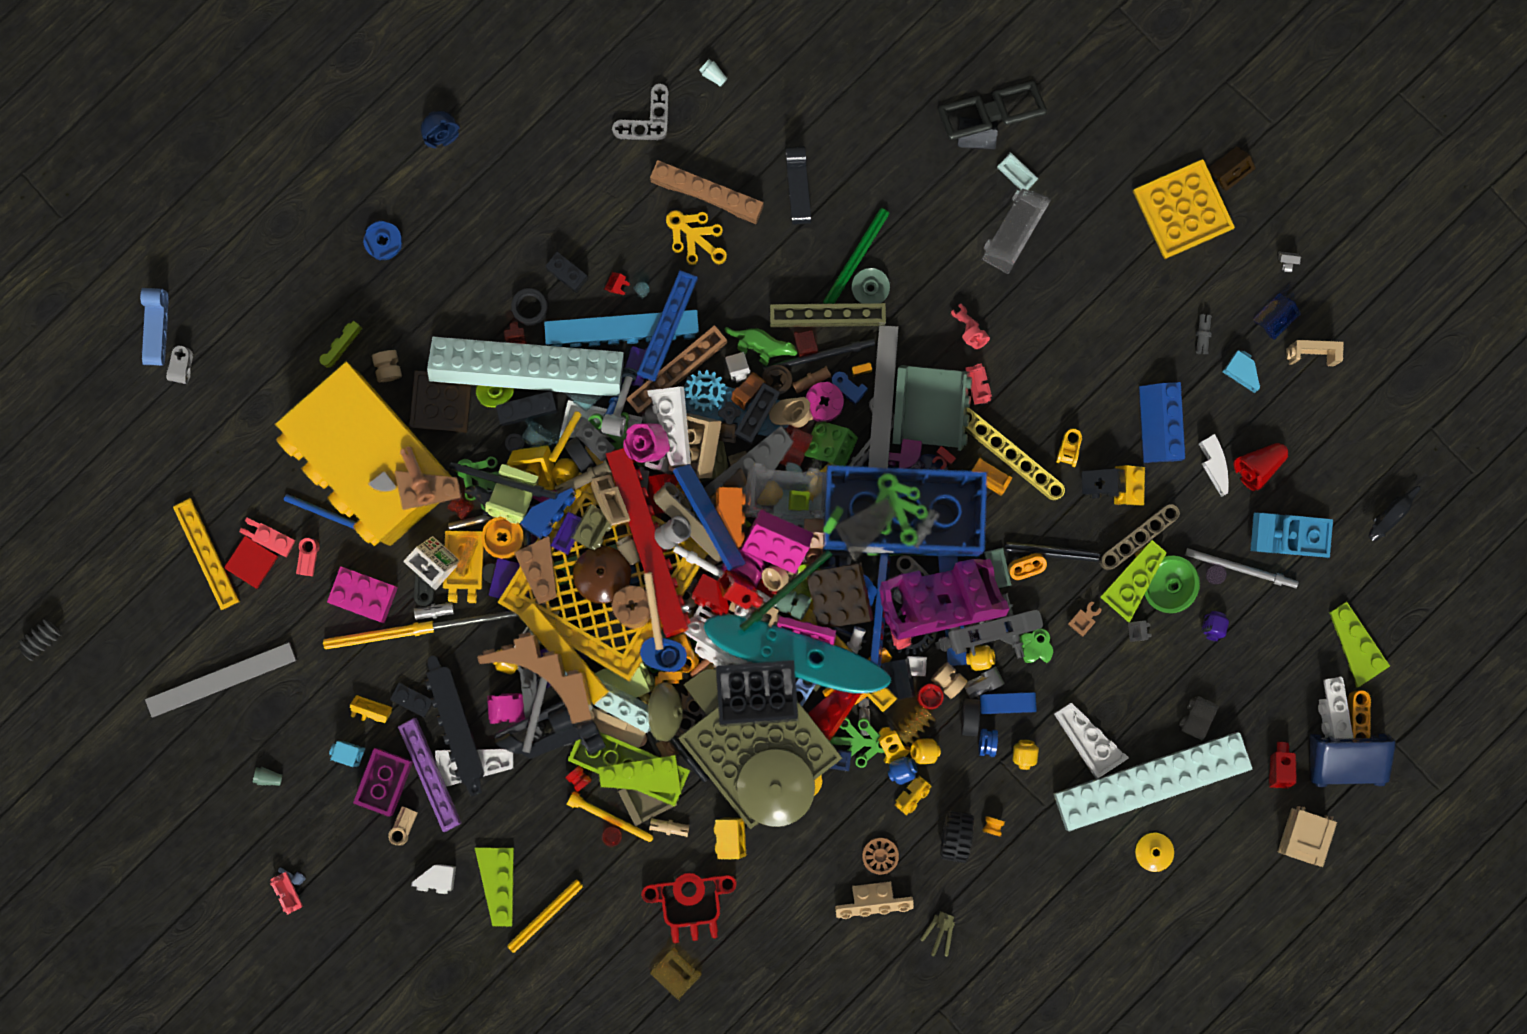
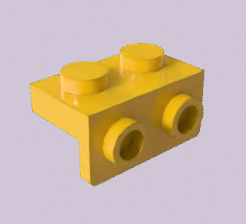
M1116 466L1115 469L1125 470L1126 493H1119V497H1114V504L1144 505L1145 467Z

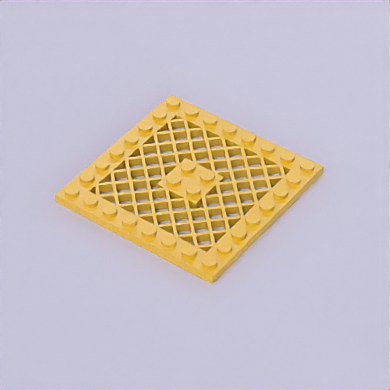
M591 482L574 490L576 493L574 502L571 506H567L564 509L563 517L552 525V531L548 535L550 536L551 543L568 512L577 515L581 511L583 516V508H587L589 504L595 507L599 506L592 491ZM651 516L653 523L657 522L658 526L666 523L656 516ZM624 522L612 525L610 529L613 528L615 537L604 539L601 545L606 546L607 543L618 542L629 535L632 538L633 535L630 531L629 523ZM626 525L628 534L618 536L616 527ZM691 537L677 544L689 552L692 550L698 554V557L704 560L709 555ZM575 541V547L571 549L570 553L576 551L577 558H579V550L587 549V547L583 545L578 546L577 541ZM551 547L552 558L563 555L564 564L555 566L553 561L557 597L559 598L560 606L550 608L548 601L546 602V609L536 603L537 600L534 598L532 589L520 566L498 603L517 615H520L532 603H535L572 648L630 682L643 661L640 655L643 643L647 639L654 637L651 618L643 627L626 631L625 626L622 625L623 632L613 634L611 625L620 622L617 619L609 620L608 612L613 611L612 607L607 608L606 603L602 604L603 609L593 611L591 601L587 599L576 600L575 593L578 590L573 587V575L570 574L569 567L574 566L576 561L568 562L566 554L561 551L554 552L555 548ZM673 547L672 550L663 553L664 556L676 555L677 563L671 564L672 568L676 567L671 577H676L679 586L675 588L677 596L681 595L683 597L699 571L700 566L687 562L684 557L680 561L679 555L673 552L675 548ZM636 563L637 573L631 574V579L638 577L640 586L637 587L645 590L646 584L643 585L641 577L645 572H640L639 564ZM566 568L567 577L558 579L556 570ZM599 569L597 574L602 575L604 570ZM569 581L570 590L561 592L559 583ZM528 592H529V594H530V598H531V599H529L528 597H526V595H527ZM572 594L574 602L564 605L562 596ZM588 603L590 612L580 615L578 606ZM631 604L632 611L635 610V604ZM575 607L577 616L567 618L565 609ZM561 610L563 618L553 612ZM605 613L606 622L596 624L594 615ZM591 616L593 625L583 628L581 619ZM659 617L660 629L662 631L663 626ZM578 620L580 628L571 624L570 621ZM608 626L610 635L599 638L598 628ZM594 630L596 638L586 633V631ZM636 633L629 643L627 635ZM624 636L626 645L616 647L614 638ZM611 639L613 648H611L610 646L606 645L601 641Z

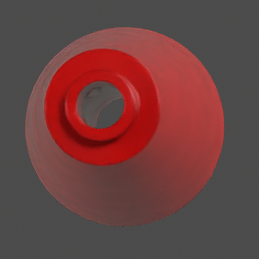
M1274 443L1240 456L1234 460L1236 474L1240 472L1242 476L1240 480L1247 488L1252 491H1258L1288 458V449L1283 444Z

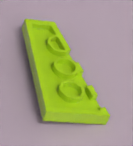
M1153 540L1147 544L1101 595V598L1129 623L1167 553Z
M1347 602L1329 612L1337 635L1340 638L1343 652L1347 657L1350 671L1355 679L1356 687H1360L1390 667Z
M676 755L598 767L601 787L682 794Z

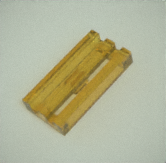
M473 537L468 538L455 570L458 576L465 577L478 545L477 539Z

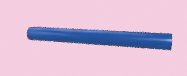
M286 494L284 497V501L350 528H353L357 523L289 494Z

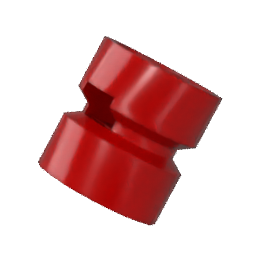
M924 685L917 693L918 703L923 708L935 709L942 704L943 692L937 685Z

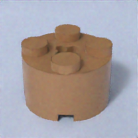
M627 586L614 595L612 602L613 613L622 625L636 629L648 623L651 616L647 592L643 588ZM631 604H635L634 611L630 609Z

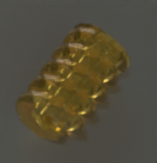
M922 706L921 708L914 707L916 714L909 712L911 719L905 717L906 725L898 724L900 730L893 729L907 746V742L915 743L912 738L913 736L920 738L918 731L925 732L923 725L931 726L928 721L929 719L932 721L936 720Z

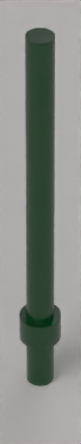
M828 549L763 606L750 613V617L739 627L745 632L755 622L758 623L766 612L832 556L831 552Z

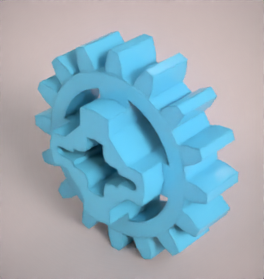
M708 370L703 375L701 371H698L697 377L692 374L693 380H687L686 383L689 387L684 388L686 392H689L685 398H691L689 405L695 404V410L702 407V412H705L706 408H709L711 412L713 410L712 406L719 408L718 401L724 402L721 395H726V391L722 390L725 384H720L722 378L718 377L716 379V373L713 372L712 375H709ZM701 379H710L712 381H710L709 383L702 382ZM694 385H696L697 393L693 396L692 390ZM703 387L705 389L710 388L708 390V395H706L705 393L703 395L701 394ZM718 387V395L715 398L713 390ZM708 400L710 403L704 404L700 403V401Z

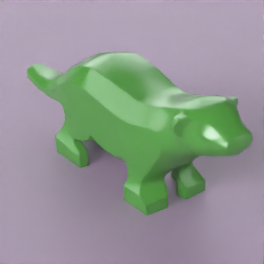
M728 327L724 329L725 332L733 337L741 339L737 347L739 351L746 354L747 348L754 349V351L760 353L761 359L759 362L766 366L769 363V358L780 355H797V350L793 344L778 341L761 329L754 328L735 331Z

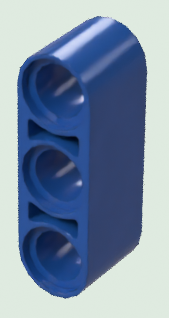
M1036 693L980 695L981 714L1037 712Z

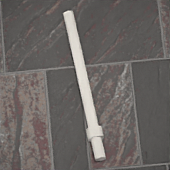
M679 545L675 546L673 552L686 558L687 562L695 563L718 577H721L725 572L698 557V554L692 550L689 552ZM757 590L758 595L763 597L764 603L771 599L768 595Z

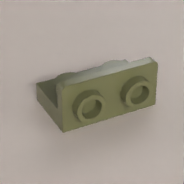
M589 504L570 538L588 549L595 550L601 546L604 540L602 538L603 535L612 526L602 510Z

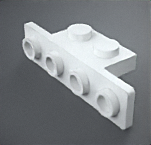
M694 617L690 618L691 624L687 625L689 630L683 633L697 641L694 652L701 658L707 659L715 666L752 663L729 654L716 646L705 633L704 623Z
M1343 678L1325 679L1326 699H1320L1318 705L1323 721L1321 726L1322 732L1325 734V738H1328V736H1332L1334 739L1353 738Z

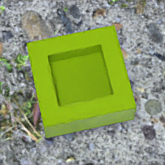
M789 491L788 510L808 512L810 492Z

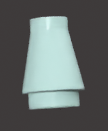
M710 59L699 70L703 73L702 76L718 84L720 87L728 79L717 64Z

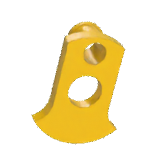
M884 727L880 730L879 734L881 737L878 740L886 754L884 758L885 763H891L909 754L910 747L903 746L896 731H891L889 727ZM897 744L895 749H888L891 745Z

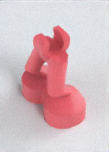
M960 304L958 306L961 308V311L957 313L955 310H952L951 314L960 322L966 324L965 333L962 336L966 344L975 349H980L990 340V337L986 331L980 330L979 324L967 315V309Z

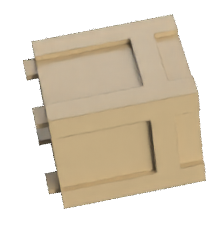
M1297 806L1296 809L1291 808L1278 853L1323 867L1337 822L1332 821V816L1328 819L1327 815L1323 818L1305 812V807H1302L1301 810L1300 806Z

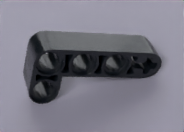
M805 146L786 148V164L792 225L811 223Z

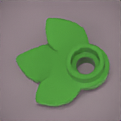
M1040 628L1032 633H1024L1020 636V641L1024 644L1022 645L1025 655L1023 658L1026 663L1034 662L1039 657L1046 663L1051 660L1053 647L1049 643L1050 634L1047 630ZM1042 635L1044 640L1038 641L1037 637Z

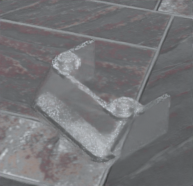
M1023 188L1021 191H1016L1012 198L1015 202L993 240L988 239L983 248L986 252L982 259L1007 274L1011 271L1051 201L1050 198Z

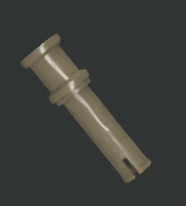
M605 459L603 463L593 468L588 467L587 472L554 487L558 494L570 488L576 490L592 482L593 478L609 474L612 476V471Z

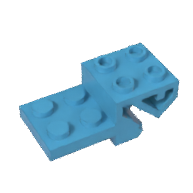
M1254 513L1251 551L1330 558L1333 519Z

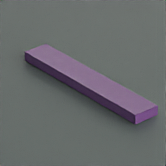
M413 718L398 726L442 831L446 832L462 824L417 718Z

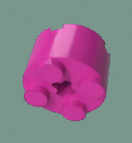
M820 382L813 385L806 394V398L810 402L813 420L828 423L840 415L844 398L836 385L830 382ZM822 398L824 400H829L827 404L828 406H825L824 404L820 405Z
M656 423L632 425L627 430V436L623 442L627 456L640 463L658 461L670 449L666 431L662 425Z
M522 693L487 696L488 718L491 724L508 721L507 719H509V723H516L525 719Z

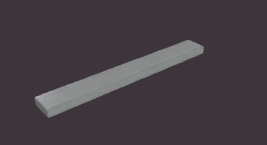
M879 325L869 454L870 468H888L898 327Z
M287 643L145 699L151 717H156L295 662L297 659L291 643Z

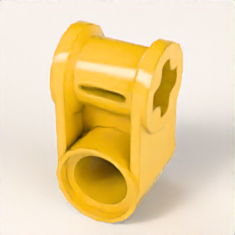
M1070 429L1064 433L1056 463L1064 462L1071 464L1072 467L1076 466L1082 441V435L1079 430ZM1069 433L1076 434V443L1068 441Z

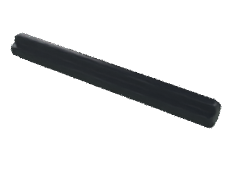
M1015 542L1005 543V552L1027 555L1039 553L1046 557L1098 562L1100 559L1099 551Z

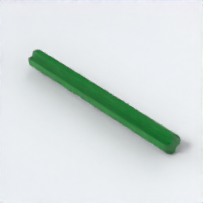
M883 208L879 210L826 296L823 304H834L889 216L887 210Z

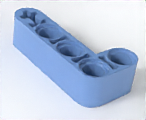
M142 288L141 304L145 307L142 362L144 365L163 366L165 364L169 298L168 293L163 289Z

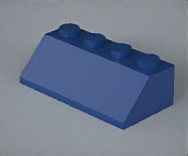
M1181 382L1140 386L1143 463L1184 460L1185 446Z

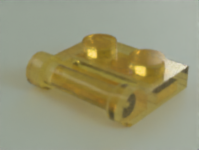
M673 948L650 974L679 1000L699 979L702 973L692 968L677 953L678 951ZM671 959L691 976L688 981L668 963Z

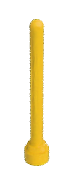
M573 791L567 803L568 806L572 808L581 807L648 842L653 840L651 834L582 800L583 798L580 797V794Z

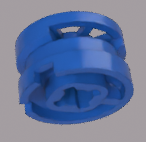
M981 729L979 756L988 754L990 757H995L998 730L987 731V729Z

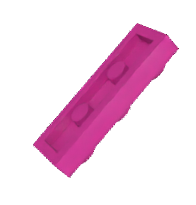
M779 617L777 627H782L831 645L835 643L836 630H832L829 627L816 626L809 622L796 621L789 617Z

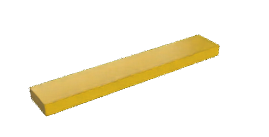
M189 498L173 506L220 609L224 610L240 602L192 499Z
M532 603L519 615L549 652L554 651L555 654H561L566 673L573 670H578L579 673L585 672L593 705L609 692L535 603Z

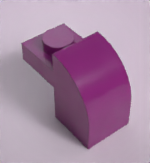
M903 439L901 454L889 452L888 467L899 465V469H914L920 461L922 441Z

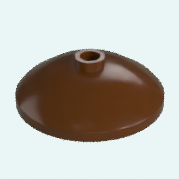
M600 546L595 550L588 549L578 558L573 570V580L576 589L585 599L599 604L613 602L614 595L619 590L630 585L631 568L629 562L619 550L609 546ZM599 569L604 570L602 575L597 574Z

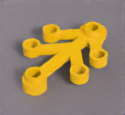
M671 211L667 215L666 223L669 228L673 229L674 243L672 244V249L675 253H681L684 249L683 243L680 240V229L687 235L688 255L686 259L688 264L695 265L698 262L695 242L711 255L714 263L722 264L726 261L727 255L724 249L714 248L700 236L711 234L716 237L720 236L723 232L721 225L715 224L711 227L691 228L686 224L698 222L702 225L708 222V215L705 212L695 215H683L680 211ZM701 215H704L706 217V220L700 221L699 217ZM675 217L679 219V222L676 224L672 222V219ZM718 227L720 228V232L714 233L713 229ZM676 244H680L681 249L676 250L674 246ZM717 254H721L723 258L721 260H717L715 256ZM694 256L696 257V260L694 262H690L689 257Z

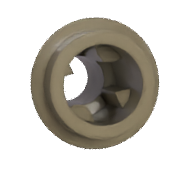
M630 535L616 542L618 545L617 549L630 565L641 561L635 541Z

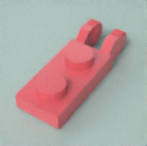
M250 518L245 519L247 524L258 529L255 534L245 528H241L239 532L284 557L288 556L296 540L263 523L259 524Z

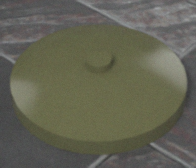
M781 748L766 749L754 754L743 765L737 781V794L742 808L752 819L767 826H785L799 820L810 808L815 793L813 773L805 760L796 753Z

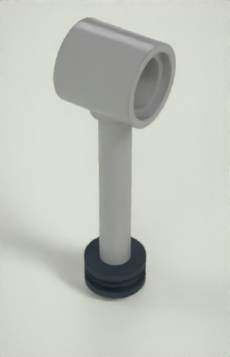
M627 367L623 370L622 378L624 382L614 413L611 415L605 414L603 418L602 433L620 437L624 433L626 419L621 417V413L631 383L636 381L638 371L633 368Z

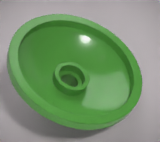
M1166 556L1145 592V597L1150 605L1161 612H1180L1189 607L1196 599L1200 587L1199 574L1194 565L1188 560L1179 556ZM1178 584V588L1174 590V585Z

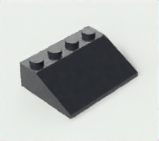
M794 660L716 666L719 725L721 727L799 721Z

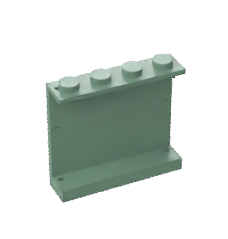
M906 365L898 367L892 444H901L903 439L922 441V444L958 447V450L961 451L968 441L965 427L969 425V415H966L967 408H970L971 396H968V388L971 389L972 377H969L970 372Z

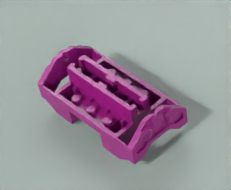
M971 559L957 562L951 571L923 577L920 570L901 574L882 582L879 588L885 621L889 624L891 632L897 640L1003 617L1009 611L1008 603L1001 596L996 583L991 559ZM979 569H982L984 584L978 571ZM892 588H899L903 599L901 611L903 615H906V623H902L897 616L891 597Z

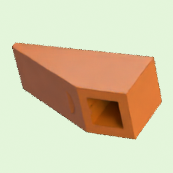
M719 487L716 489V510L735 545L739 548L741 544H744L745 539L744 532H741L742 524L745 523V513H742V505H745V493H742V488Z

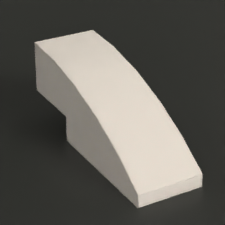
M1214 434L1200 442L1199 446L1208 459L1202 466L1222 497L1228 494V470L1221 445Z

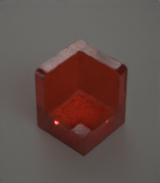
M812 331L799 334L794 332L799 357L818 352Z

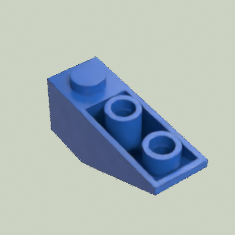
M570 488L558 494L556 500L550 498L532 507L520 522L521 525L540 540L543 537H547L551 533L552 525L555 521L558 522L563 517L564 509L567 506H571L576 498L575 491Z

